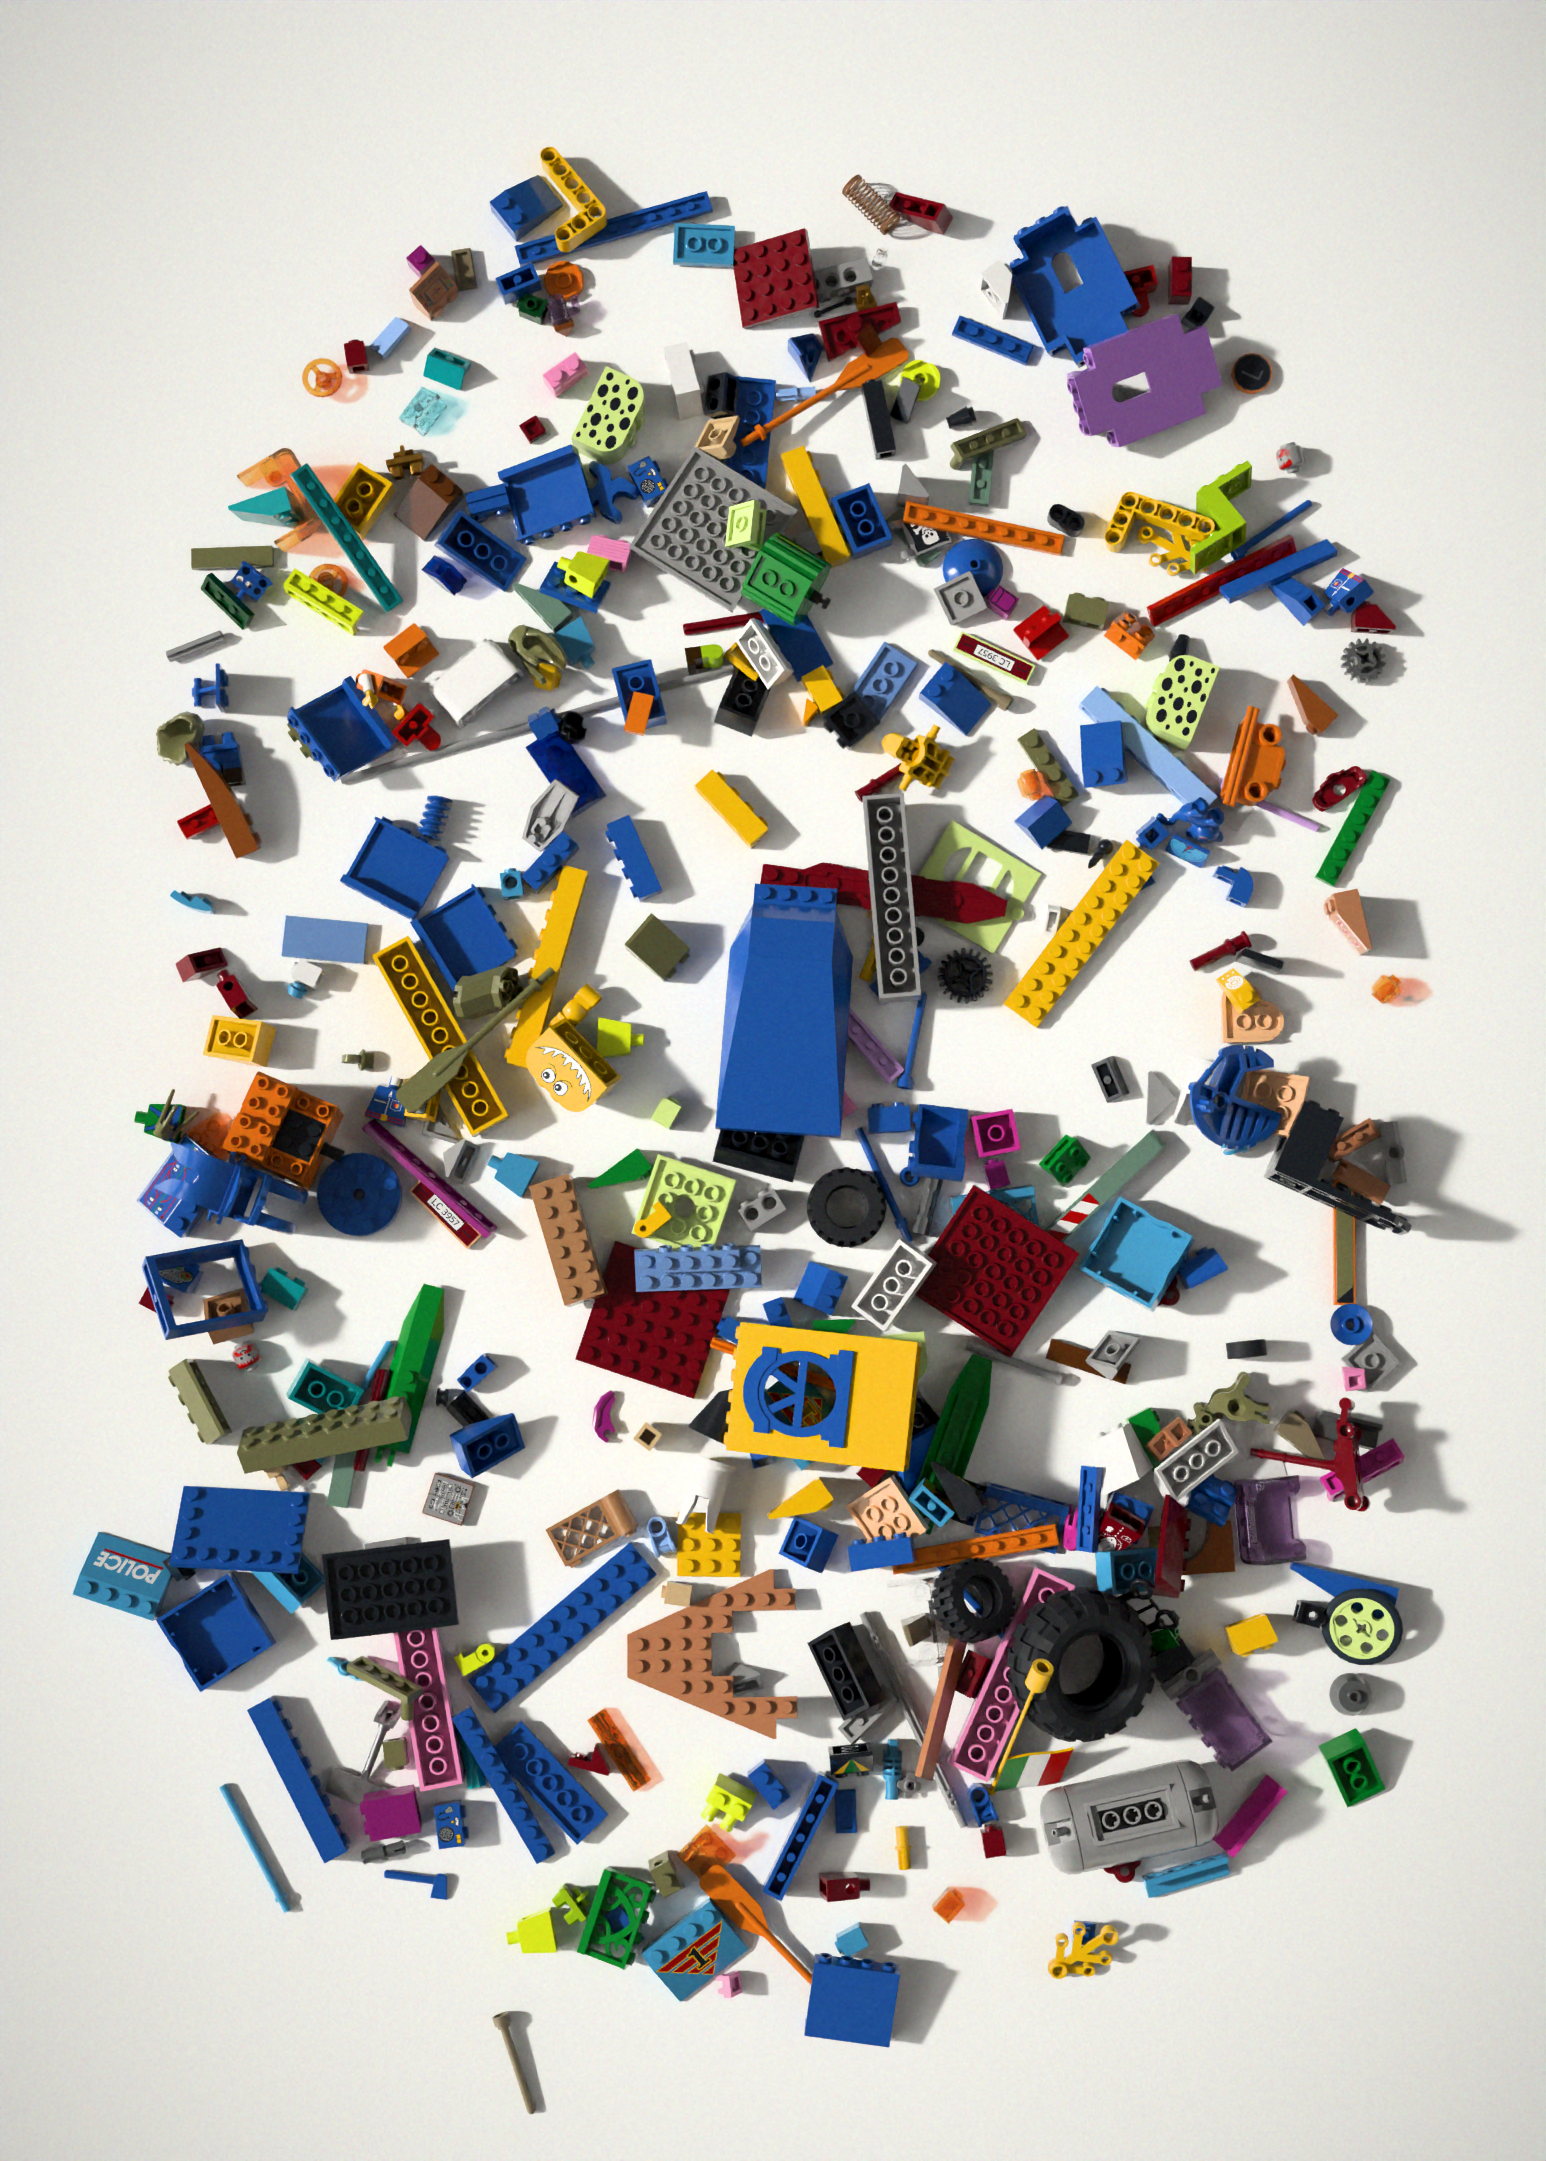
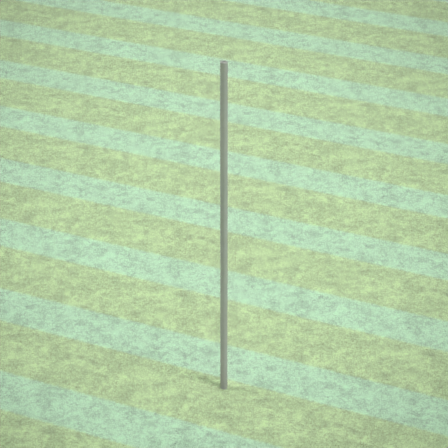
M730 663L719 668L658 684L659 691L663 692L734 671V666ZM618 696L557 714L559 718L569 711L583 715L618 705L620 702ZM528 722L443 746L432 751L429 750L353 772L340 780L342 784L525 732L531 730Z

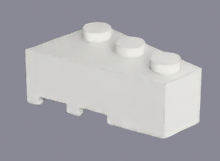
M687 342L663 347L680 420L703 415L700 394L704 393L702 382L697 381V378L700 376L697 365L693 366L695 361L693 349L689 350Z

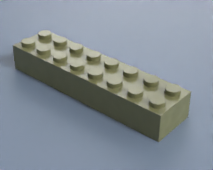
M402 1396L391 1397L383 1401H371L368 1404L359 1406L352 1405L340 1410L333 1409L321 1414H310L307 1417L298 1419L291 1418L279 1423L271 1422L265 1426H252L243 1430L237 1456L244 1474L405 1441L408 1440L412 1415L406 1397Z

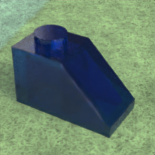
M436 555L421 569L442 589L454 596L463 589L464 584L467 582L466 578L452 564Z

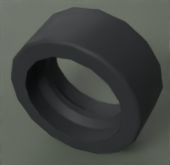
M1265 1339L1226 1343L1227 1358L1229 1360L1266 1356Z

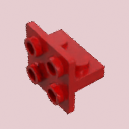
M1045 605L1013 629V632L1037 661L1069 637V634L1060 624L1061 616L1057 612L1052 615Z

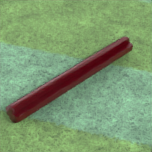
M759 612L686 623L683 624V632L685 636L744 627L752 618L760 620L762 623H764V620Z
M381 1368L377 1370L370 1402L383 1401L390 1374L388 1370ZM370 1448L357 1450L353 1464L354 1470L365 1471Z

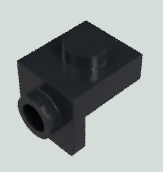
M1198 297L1191 309L1182 318L1181 323L1188 329L1204 326L1215 307L1203 298Z

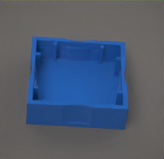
M233 1571L222 1576L192 1598L156 1619L171 1646L179 1653L185 1669L200 1692L277 1643Z

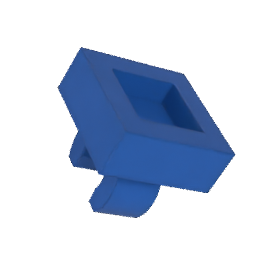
M1074 1920V1923L1082 1922L1085 1925L1086 1933L1082 1938V1945L1095 1938V1922Z

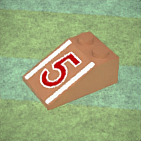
M1358 888L1333 893L1325 900L1323 905L1325 914L1329 915V920L1358 955L1365 954L1372 949Z

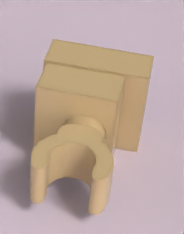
M286 1465L263 1470L269 1479L276 1478L281 1492L291 1487L282 1473L287 1470Z

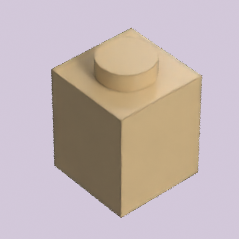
M646 1421L633 1439L650 1452L663 1433Z
M667 1581L666 1586L662 1585L661 1598H665L664 1604L689 1607L693 1584Z

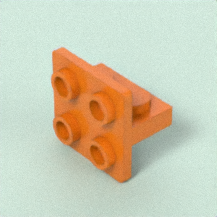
M1123 611L1111 623L1110 628L1104 634L1107 639L1135 661L1156 636L1150 627L1142 625L1132 613Z
M416 623L410 625L383 646L386 653L406 678L412 677L439 656V652L429 641L428 636L423 630H420Z

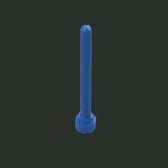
M1306 500L1246 541L1245 544L1230 553L1232 558L1238 561L1245 557L1247 550L1312 506V501Z
M921 992V1000H918L904 1073L898 1078L897 1087L905 1090H913L914 1086L911 1075L927 1000L925 992Z

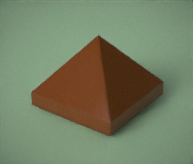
M571 317L552 323L555 332L565 337L574 328V322Z

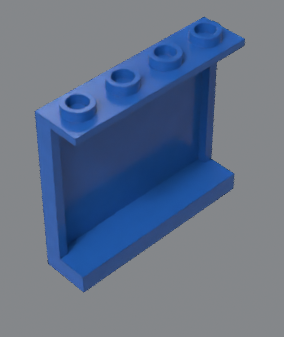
M572 444L497 472L499 480L504 482L519 535L516 541L525 546L533 545L536 543V540L541 538H551L560 531L568 532L576 525H587L592 522L591 520L597 518L578 449Z
M351 676L345 678L342 685L297 709L291 707L287 715L290 726L297 730L301 741L310 748L313 758L320 762L325 774L331 777L334 782L394 750L398 742L375 708L371 709L369 704L367 706L363 705L362 700L366 696L360 689H357V684Z
M375 816L374 820L376 822L346 875H342L340 882L412 921L420 914L450 857L446 854L447 850L439 845L433 847L428 844L429 840L418 835L416 838L410 835L411 831L403 826L397 828L392 825L393 821L384 816L380 819Z
M471 884V888L419 920L415 918L410 922L454 994L458 993V991H454L455 985L462 976H472L502 966L518 956L515 950L519 948L512 938L510 940L507 939L504 934L507 932L506 927L502 921H496L494 915L497 914L491 903L486 905L483 900L486 895L480 886L476 888L474 884Z
M829 1953L815 1954L804 2036L889 2048L900 1979V1965L888 1961L884 1963L875 1962L872 1959L858 1960L850 1956L836 1957Z

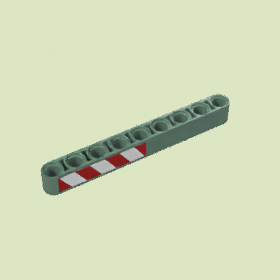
M1152 1129L1054 1220L1045 1231L1064 1242L1154 1158L1167 1143Z

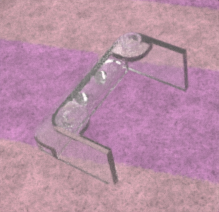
M939 1575L886 1581L888 1589L909 1586L910 1595L914 1600L919 1602L928 1601L934 1643L923 1645L918 1651V1659L896 1662L898 1670L932 1666L944 1661L950 1632L943 1630L941 1627L942 1623L937 1621L935 1617L937 1615L936 1610H933L932 1607L934 1602L932 1590L936 1589L934 1583L939 1578Z

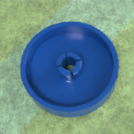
M350 1153L344 1155L340 1162L333 1161L323 1172L317 1188L318 1206L324 1219L334 1229L351 1236L364 1237L381 1232L394 1221L402 1204V1185L397 1173L386 1161L368 1153ZM356 1189L364 1190L365 1196L362 1200L355 1199Z

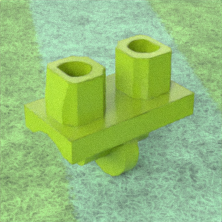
M563 1884L559 1888V1892L552 1898V1902L558 1909L566 1903L570 1906L571 1910L564 1914V1918L569 1925L579 1920L582 1923L587 1919L586 1916L588 1914L579 1902L584 1907L590 1904L585 1898L589 1891L586 1889L581 1892L576 1886L572 1890L576 1895L575 1897L567 1885Z

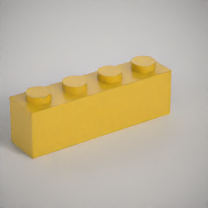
M712 769L694 785L695 790L749 848H752L768 833V823L762 816L757 817L753 813L754 808L748 801L743 802L739 798L740 793L735 787L732 786L730 788L725 783L726 778L721 772L718 771L716 773Z

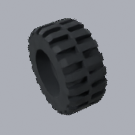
M837 1168L825 1173L813 1185L807 1200V1216L812 1229L826 1243L842 1248L856 1247L869 1241L880 1230L886 1217V1197L880 1184L870 1174H866L857 1168ZM842 1188H851L858 1191L866 1203L864 1218L860 1223L852 1227L838 1226L830 1219L827 1213L829 1197L835 1191Z
M977 1557L962 1560L947 1567V1569L939 1574V1578L935 1580L934 1587L936 1589L932 1590V1598H934L932 1607L937 1613L935 1617L937 1621L942 1623L941 1627L945 1632L949 1631V1635L952 1638H959L960 1642L973 1644L993 1638L1005 1631V1628L1011 1623L1012 1619L1010 1617L1014 1616L1015 1608H1013V1605H1015V1597L1012 1595V1592H1014L1013 1587L1008 1583L1009 1578L1006 1574L1003 1575L1001 1573L1002 1569L1000 1567L993 1566L994 1563L989 1560L984 1561V1559ZM966 1583L975 1587L981 1595L983 1601V1614L981 1618L972 1614L966 1606L964 1600V1587Z

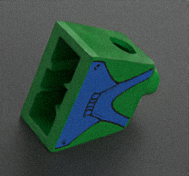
M149 1104L148 1112L137 1110L134 1122L145 1124L144 1133L157 1137L153 1132L156 1129L155 1125L161 1116L165 1104ZM170 1104L164 1120H166L174 1105H177L178 1108L169 1122L174 1126L173 1130L184 1122L187 1106ZM182 1130L174 1139L169 1138L168 1142L178 1144L181 1139Z

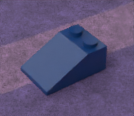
M539 174L504 190L489 202L491 212L516 242L563 207L562 202Z
M648 659L612 668L624 722L626 723L633 693L639 692L654 696L646 729L667 724L652 660Z
M946 661L922 689L918 698L965 736L968 735L992 705L960 672Z
M1121 720L1080 725L1084 788L1128 782Z
M514 1413L466 1425L449 1435L460 1469L472 1479L525 1448Z

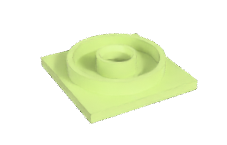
M658 1154L635 1224L639 1220L646 1219L656 1211L652 1206L660 1201L673 1218L651 1236L647 1237V1239L671 1245L674 1248H680L681 1245L685 1244L693 1245V1247H701L703 1244H714L716 1246L737 1180ZM688 1197L694 1202L695 1210L691 1216L680 1217L676 1214L674 1205L679 1198Z

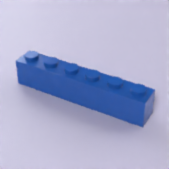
M821 1771L818 1772L762 1886V1892L782 1902L839 1785L837 1779Z

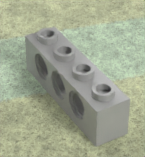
M867 257L814 271L818 301L820 303L828 302L831 298L838 296L840 298L847 297L851 293L856 292L857 286L868 284L869 288L873 286V277ZM851 276L854 277L856 280L853 282H849L846 280V278ZM834 282L836 286L829 287L827 283Z

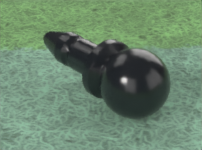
M1102 839L1094 849L1095 854L1089 860V869L1096 866L1101 859H1105L1107 855L1112 853L1114 849L1112 841Z

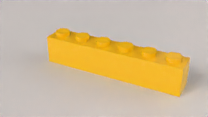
M803 445L781 454V462L809 529H813L822 550V559L831 563V568L849 562L850 554H852L848 542L845 543L842 538L844 531L841 524L837 525L835 517H837L834 507L829 506L827 502L829 496L826 488H821L819 483L821 477L817 469L814 470L811 464L813 457L810 451H806Z

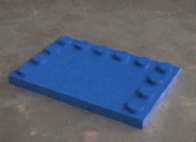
M183 1486L170 1566L299 1574L310 1493Z

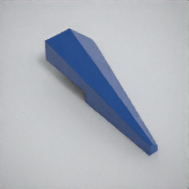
M1295 1562L1290 1563L1289 1569L1303 1576L1306 1580L1317 1585L1333 1597L1351 1589H1368L1384 1595L1396 1605L1399 1588ZM1354 1602L1351 1608L1360 1612L1363 1610V1605L1359 1602ZM1375 1609L1372 1612V1616L1376 1619H1381L1384 1613L1382 1610Z

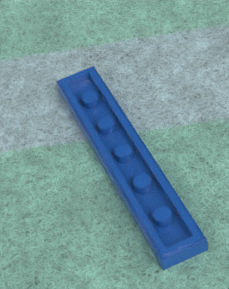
M1325 539L1220 586V593L1231 604L1338 556L1337 549L1328 539Z

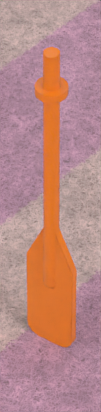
M889 338L869 357L863 354L849 362L831 386L762 427L759 424L754 426L755 431L742 438L740 444L745 447L758 438L763 441L767 438L766 434L833 393L841 390L861 388L865 381L870 379L877 380L905 363L909 356L908 351L898 338Z
M712 1865L700 1877L699 1885L701 1889L739 1928L764 1937L811 1985L812 1974L769 1930L761 1905L722 1865Z

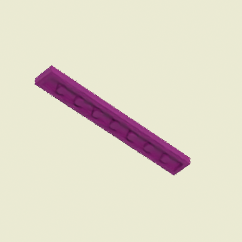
M373 1119L363 1126L361 1130L482 1236L487 1238L495 1232L498 1227L378 1121Z

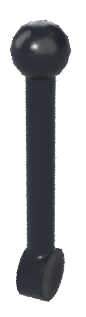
M848 296L840 303L821 311L816 310L814 311V317L820 318L822 314L843 305L849 306L852 304V298Z

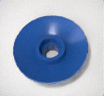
M1342 1305L1331 1316V1332L1339 1342L1345 1345L1361 1344L1367 1340L1372 1332L1373 1323L1371 1316L1360 1305ZM1348 1321L1353 1322V1329L1347 1328L1346 1324Z

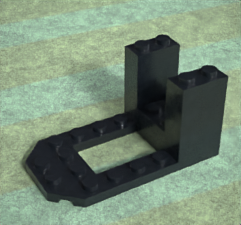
M1310 1099L1308 1102L1303 1101L1287 1137H1280L1263 1178L1333 1209L1337 1208V1210L1378 1229L1385 1230L1387 1227L1393 1229L1392 1232L1397 1235L1409 1233L1412 1225L1407 1222L1406 1218L1391 1213V1208L1380 1205V1207L1372 1204V1200L1363 1196L1357 1198L1352 1195V1191L1341 1187L1339 1190L1332 1187L1333 1183L1322 1178L1320 1181L1317 1180L1344 1118L1339 1116L1340 1112L1328 1108V1110L1321 1108V1104Z

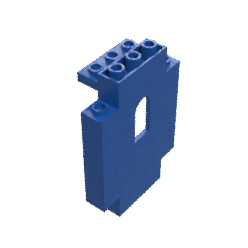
M1068 205L1065 207L1060 206L1048 217L1043 216L1037 219L1034 225L1018 230L1013 239L1020 249L1023 258H1017L1010 262L1009 266L1012 270L1013 284L1049 356L1052 357L1068 348L1078 368L1086 365L1083 359V348L1129 331L1123 317L1140 308L1141 305L1096 216L1094 218H1086L1078 226ZM1059 253H1066L1071 257L1083 282L1082 285L1066 294L1052 266L1054 257Z

